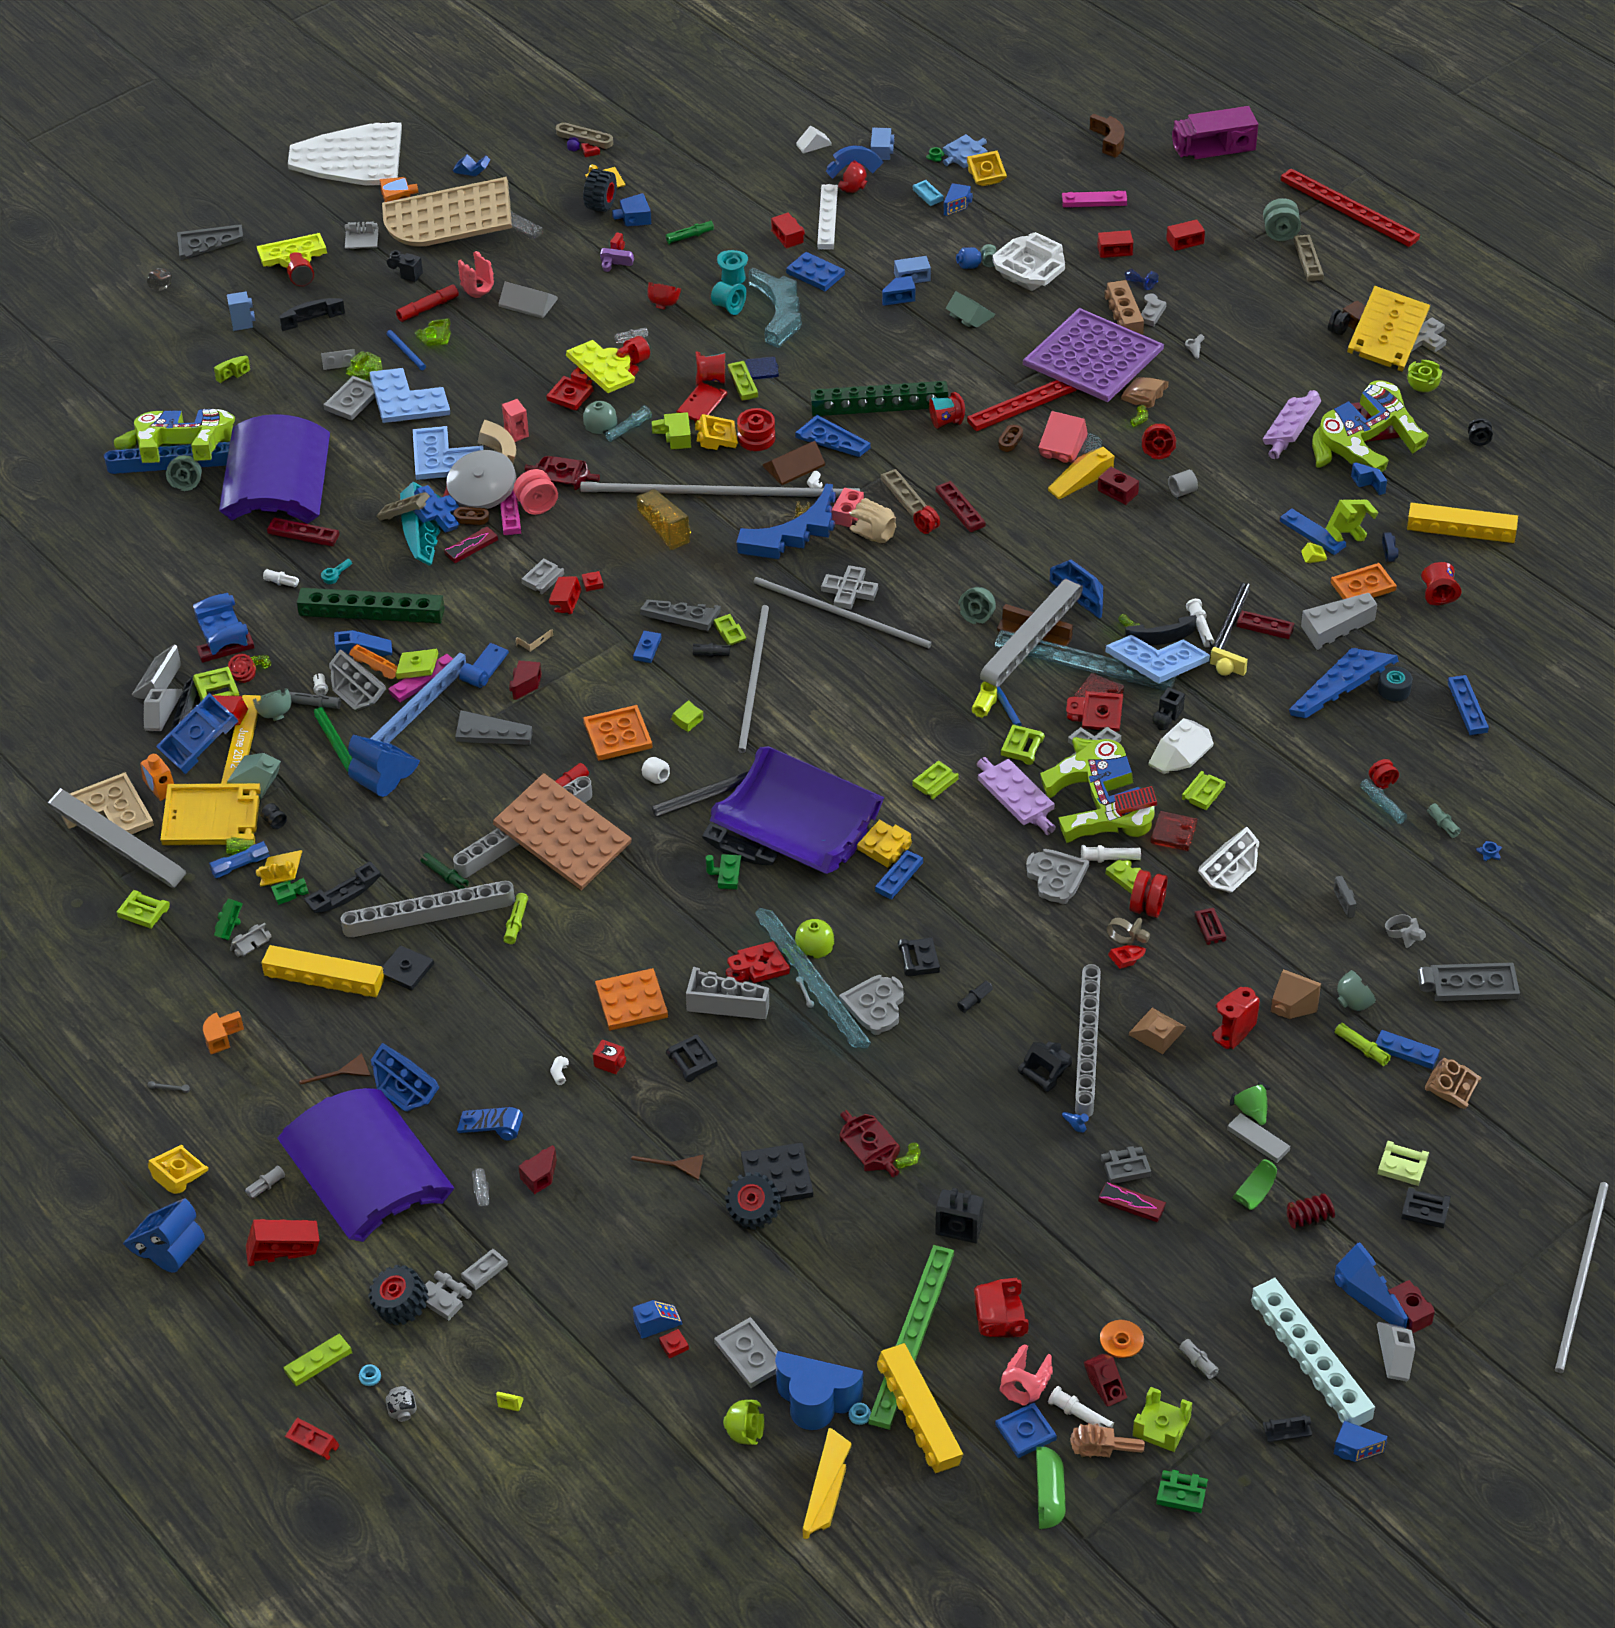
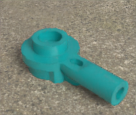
M347 559L335 568L323 570L321 573L322 580L326 584L336 583L341 572L352 565L351 560Z

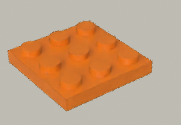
M637 705L583 717L584 725L598 761L653 748L651 738Z
M653 968L595 981L609 1031L668 1018V1012Z

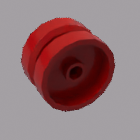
M752 408L745 410L737 418L738 442L743 448L750 451H762L774 444L775 418L771 412L761 408Z
M1139 870L1132 889L1130 912L1140 914L1146 906L1147 916L1158 918L1166 896L1168 877L1156 874L1151 882L1150 872Z

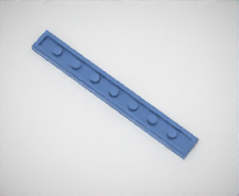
M459 653L370 739L390 743L459 676L462 666L466 664L465 655Z

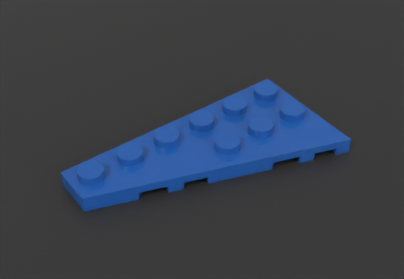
M1351 648L1289 709L1291 716L1309 717L1324 707L1323 704L1327 701H1335L1339 698L1338 695L1344 691L1348 693L1369 680L1371 674L1375 672L1381 673L1389 663L1394 665L1399 662L1397 655Z

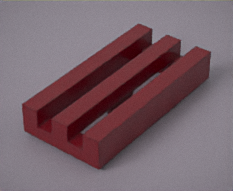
M1214 908L1195 911V918L1207 945L1211 944V941H1214V943H1218L1219 940H1222V942L1226 941V934ZM1208 914H1210L1213 919V922L1219 933L1217 935L1215 933V930L1213 928L1212 922L1209 919ZM1203 918H1204V920H1205V922H1206V924H1207V927H1208V929H1209V931H1210V934H1209V932H1208V930H1207V928H1206V925H1205V923H1204V921H1203Z

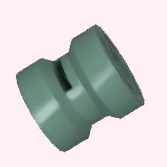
M987 244L980 250L982 263L986 267H994L993 255L997 252L994 245Z

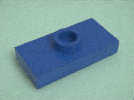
M643 631L634 652L633 660L651 663L661 641V634Z

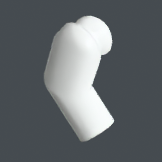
M813 471L807 481L810 488H822V482L818 483L820 478L818 471Z
M562 1056L555 1058L550 1069L557 1085L565 1083L566 1079L562 1069L567 1068L566 1065L569 1064L568 1059Z

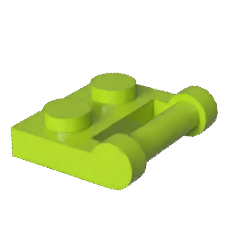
M229 667L193 676V681L201 701L207 696V692L229 687L230 691L215 695L239 696Z
M1012 725L1001 749V755L1022 760L1025 764L1031 765L1035 760L1034 755L1038 746L1043 742L1045 735L1041 731ZM1028 738L1033 739L1028 752H1024L1023 749Z
M133 890L118 909L117 916L152 929L161 915L168 911L170 903L165 900L159 901L142 895L139 891Z

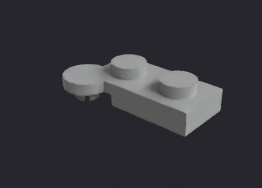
M1147 294L1144 297L1147 305L1141 315L1144 324L1155 326L1166 308V302L1159 300L1155 294Z

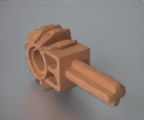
M1089 1423L1088 1425L1080 1424L1079 1428H1074L1070 1438L1074 1453L1080 1454L1081 1457L1089 1456L1090 1458L1092 1456L1110 1457L1113 1450L1142 1453L1145 1446L1143 1440L1114 1437L1113 1428L1099 1427L1098 1424L1090 1425Z

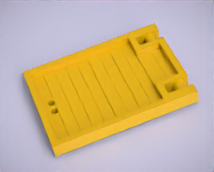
M1374 286L1347 352L1353 354V351L1360 352L1359 357L1391 367L1392 364L1397 365V370L1403 372L1430 305Z
M260 783L168 784L160 839L162 845L255 844V836L252 832H256L260 802L257 794L261 793Z

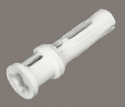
M1196 598L1189 600L1186 604V609L1190 611V616L1196 615L1197 617L1196 626L1204 647H1211L1210 642L1214 645L1215 641L1206 622L1207 614L1202 609V602Z
M1098 845V847L1081 846V859L1102 863L1104 860L1141 859L1140 848H1104L1102 845Z
M1057 1386L1051 1393L1048 1404L1060 1407L1064 1410L1065 1414H1074L1090 1425L1098 1424L1099 1427H1105L1104 1425L1113 1427L1114 1422L1082 1405L1076 1396L1071 1397L1061 1391V1387Z

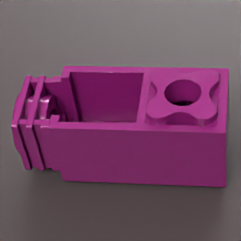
M1249 106L1190 114L1188 119L1174 121L1172 131L1173 145L1180 157L1191 155L1195 159L1254 151L1257 145L1258 122Z

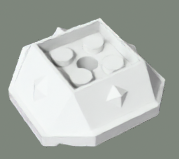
M1036 232L1029 234V236L1012 239L993 255L995 269L1001 273L1003 278L1030 291L1035 290L1041 285L1046 286L1065 270L1062 244Z

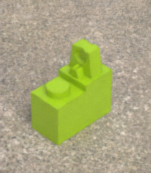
M688 412L664 414V419L652 421V433L666 434V442L670 443L671 449L691 448Z

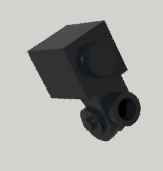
M397 250L390 253V257L387 260L388 267L391 269L399 267L402 279L416 282L423 273L421 257L408 253L406 255L400 254Z
M1168 687L1161 696L1159 711L1153 715V724L1157 725L1159 730H1166L1172 720L1176 721L1184 710L1185 694Z

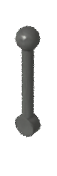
M154 1081L148 1082L147 1085L150 1089L155 1087L181 1090L183 1093L190 1091L189 1085L173 1086L156 1084Z

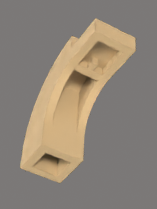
M484 420L479 433L478 443L504 454L514 464L516 445L512 436L500 425Z

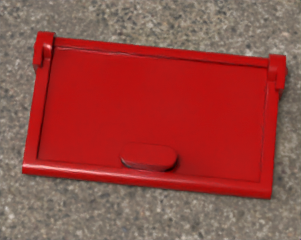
M701 382L676 412H688L689 419L694 420L696 423L697 420H700L702 414L710 415L720 401L727 396V392L721 388L717 389Z

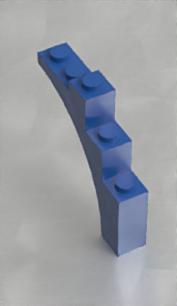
M825 484L822 494L815 504L792 521L763 529L741 528L736 542L738 553L779 559L781 552L784 553L785 546L804 548L805 543L809 542L810 535L829 538L830 531H833L835 527V521L832 520L831 503H834L836 498V492H833V484Z

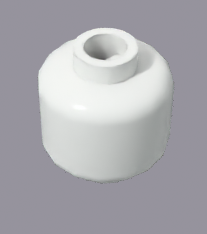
M651 757L644 762L642 775L648 781L654 784H661L669 777L670 768L665 761L657 757Z

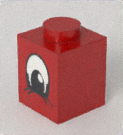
M601 1040L593 1053L594 1067L617 1074L618 1070L623 1068L626 1063L624 1047Z

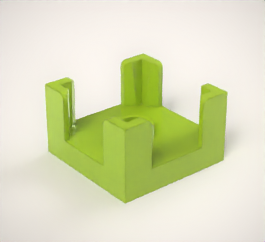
M1339 500L1326 530L1337 542L1344 540L1341 533H1350L1357 541H1364L1367 533L1360 524L1366 513L1375 519L1378 511L1368 500Z
M1150 1387L1146 1396V1405L1141 1415L1137 1414L1134 1420L1133 1436L1175 1452L1191 1418L1192 1402L1182 1399L1181 1407H1175L1160 1401L1161 1391Z

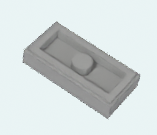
M492 1249L462 1272L461 1278L477 1290L505 1268L508 1262L496 1250Z

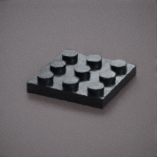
M803 1143L741 1152L745 1176L747 1172H751L752 1175L755 1172L760 1173L761 1176L766 1175L776 1186L781 1202L814 1197Z

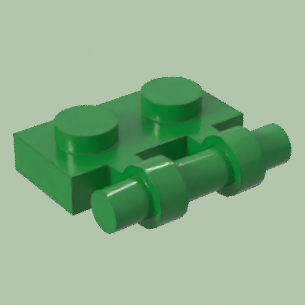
M1163 1470L1162 1479L1170 1480V1482L1161 1480L1156 1504L1202 1513L1206 1489L1197 1488V1486L1206 1488L1208 1479L1201 1478L1198 1474H1192L1191 1476L1181 1474L1178 1470H1172V1472ZM1177 1482L1190 1484V1486L1177 1484Z

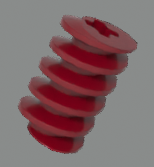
M1325 1193L1320 1194L1319 1197L1314 1195L1311 1199L1305 1198L1303 1201L1289 1202L1287 1205V1218L1293 1229L1296 1228V1222L1299 1227H1303V1220L1306 1221L1307 1225H1311V1218L1316 1223H1319V1216L1324 1221H1327V1214L1332 1219L1335 1218L1333 1204Z

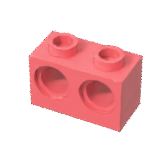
M515 399L502 404L504 429L509 432L514 442L529 437L527 412L519 400Z
M848 488L842 490L832 508V520L835 521V524L851 527L855 521L857 522L858 518L852 517L850 512L856 509V504L861 503V500L864 499V492Z

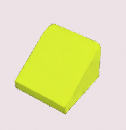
M1308 542L1301 551L1306 563L1327 560L1322 546Z
M502 1392L496 1393L498 1407L514 1411L520 1410L523 1397Z

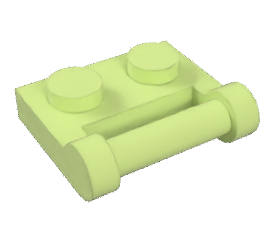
M1387 1141L1378 1168V1174L1419 1186L1429 1152H1418ZM1391 1153L1399 1154L1420 1161L1419 1163H1416L1413 1161L1392 1156Z

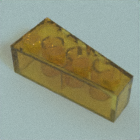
M655 489L636 496L637 510L671 550L690 543L689 519L684 512Z

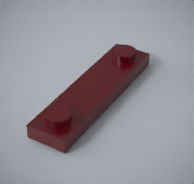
M951 481L936 486L935 491L969 532L986 527L984 519Z
M273 518L267 528L268 534L328 546H334L340 535L339 530Z

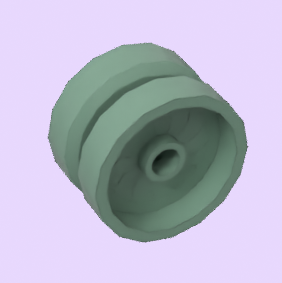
M1286 198L1276 199L1266 205L1263 211V219L1266 233L1271 239L1286 241L1298 234L1301 229L1299 209L1292 200Z

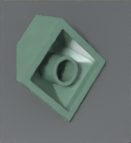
M265 753L246 755L228 779L227 784L260 783L261 793L257 795L259 800H261L278 775L281 761Z

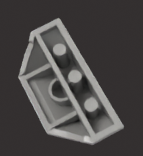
M341 649L329 663L333 691L356 711L375 704L386 690L385 685Z

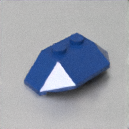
M1068 560L1051 567L1050 582L1058 587L1064 579H1068L1083 587L1082 594L1076 602L1100 619L1103 609V585L1098 579L1073 560Z
M384 1043L380 1045L371 1059L377 1089L381 1090L387 1098L406 1112L429 1104L439 1089V1085L434 1078Z

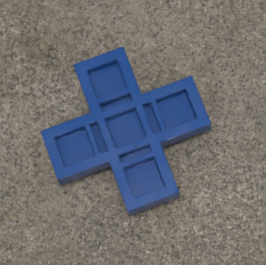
M428 485L415 490L414 495L426 492L430 496L422 509L413 510L423 523L435 519L445 533L458 528L460 524L452 514L459 505L450 495L438 498Z

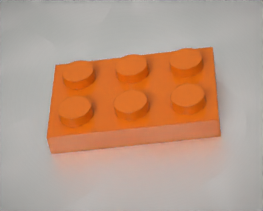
M1380 563L1331 577V584L1342 599L1370 593L1374 598L1396 591L1397 587Z

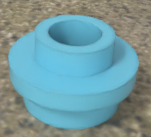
M371 1364L365 1365L359 1373V1380L365 1386H373L381 1379L380 1370Z
M856 1403L849 1410V1419L858 1425L865 1424L869 1421L871 1411L866 1404Z

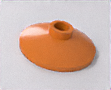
M1115 1320L1105 1325L1102 1329L1100 1343L1108 1354L1118 1358H1128L1136 1355L1142 1349L1144 1335L1136 1324L1127 1320Z

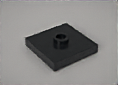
M400 945L382 967L384 979L412 991L434 965V961L427 956Z

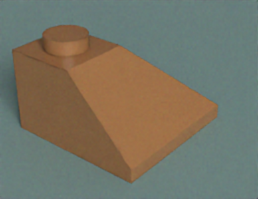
M1283 969L1272 999L1271 1012L1288 1019L1317 1012L1321 983Z
M1151 1008L1129 1032V1035L1163 1054L1181 1035L1186 1026Z

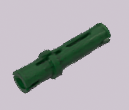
M430 853L422 855L428 860L421 857V863L443 877L446 883L453 884L458 889L466 888L462 884L469 885V881L458 875L455 869L445 866Z

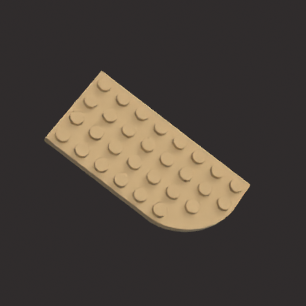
M507 177L382 203L383 221L388 233L397 241L411 246H428L512 228Z

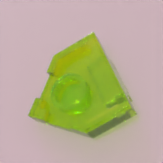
M448 318L433 320L428 323L429 326L425 329L417 330L415 335L427 346L448 344L451 335L449 330L450 320Z
M361 351L351 359V366L346 369V372L350 376L364 380L366 377H370V372L382 370L381 357L370 352L365 353Z

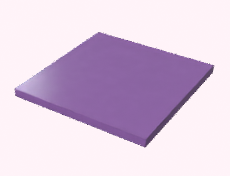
M1079 308L1023 360V365L1109 402L1164 349V344Z

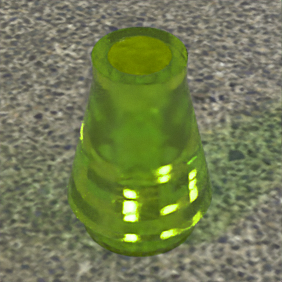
M237 837L226 838V853L232 856L245 851L254 845V840Z

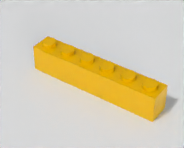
M1410 503L1407 530L1514 543L1518 516Z
M272 945L269 946L261 962L264 976L295 981L327 989L362 994L364 996L377 997L384 982L382 966Z
M905 1343L882 1350L877 1361L878 1370L884 1374L888 1389L894 1393L898 1408L903 1410L908 1427L914 1431L916 1442L920 1448L922 1447L927 1464L932 1466L935 1473L958 1466L963 1453Z

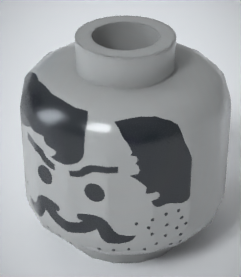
M406 1387L393 1388L386 1396V1406L391 1418L398 1419L400 1422L407 1421L416 1412L417 1406L414 1394Z

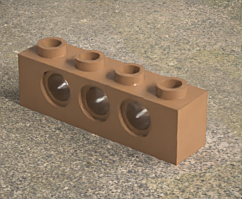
M1127 280L1107 283V290L1104 291L1105 299L1109 301L1110 310H1113L1114 320H1117V324L1143 334L1144 320Z

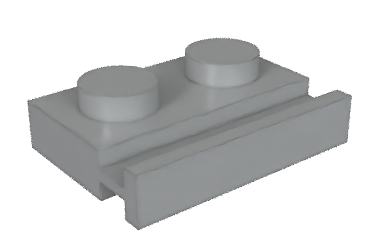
M543 558L522 578V584L543 594L557 581L558 577L564 575V569L558 568V565Z

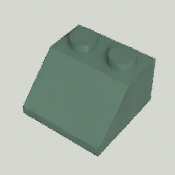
M955 291L946 307L951 312L949 315L957 320L959 318L963 319L961 323L968 327L971 325L979 327L995 316L990 310Z

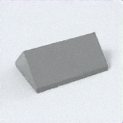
M505 281L499 300V307L544 318L558 300V297Z
M175 644L154 658L132 693V696L146 699L151 689H167L181 666L178 648Z

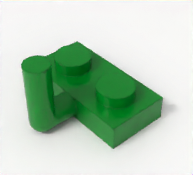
M722 854L720 867H714L713 856L707 855L706 872L709 875H719L718 888L737 889L741 855Z
M228 898L227 902L223 905L222 912L218 914V919L220 920L215 926V936L226 940L230 939L234 925L238 926L241 923L238 915L243 903Z

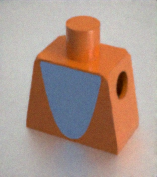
M404 177L380 179L384 202L408 198L411 194L419 193L417 184L408 185Z
M151 754L140 763L142 779L155 796L162 801L166 799L168 784H174L170 769L157 754Z

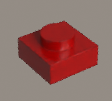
M616 233L610 241L611 249H624L625 241H623L622 233Z
M599 571L582 574V581L586 592L604 588Z
M679 1329L659 1338V1343L669 1359L689 1350V1345Z

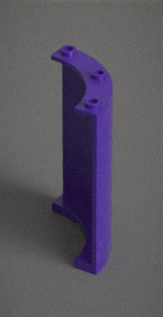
M281 414L253 417L232 427L219 511L233 521L237 517L251 513V510L255 509L274 512L283 510L288 512V515L296 517L306 524L310 523L320 514L330 432L309 420Z
M766 746L758 749L751 769L742 783L736 787L735 791L728 798L715 803L712 807L710 821L827 874L837 870L839 863L847 862L855 853L857 844L869 832L866 828L871 819L875 821L884 797Z
M355 1089L332 1097H326L287 1125L277 1138L346 1236L351 1240L364 1242L383 1223V1218L391 1213L396 1215L410 1208L413 1203L420 1202L421 1205L428 1203L443 1204L454 1190L453 1185L384 1093L379 1089Z

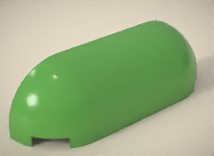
M1036 1447L1039 1529L1051 1528L1062 1521L1066 1512L1064 1466L1060 1456L1054 1450L1047 1447Z

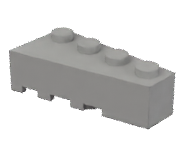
M1365 593L1303 610L1301 627L1316 650L1322 648L1323 644H1330L1335 641V638L1349 634L1350 630L1354 628L1359 629L1374 621L1377 603L1370 593Z
M693 967L686 991L687 1011L766 1019L769 1010V988L746 981L739 983L735 978L728 976L725 979L718 977L715 972L709 971L704 973L700 971V968Z

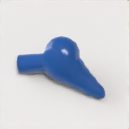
M1062 1113V1116L1071 1124L1076 1132L1083 1133L1086 1131L1084 1123L1089 1119L1087 1114Z

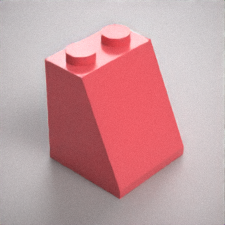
M1051 411L1039 445L1040 455L1048 459L1055 458L1064 463H1073L1088 435L1085 419Z

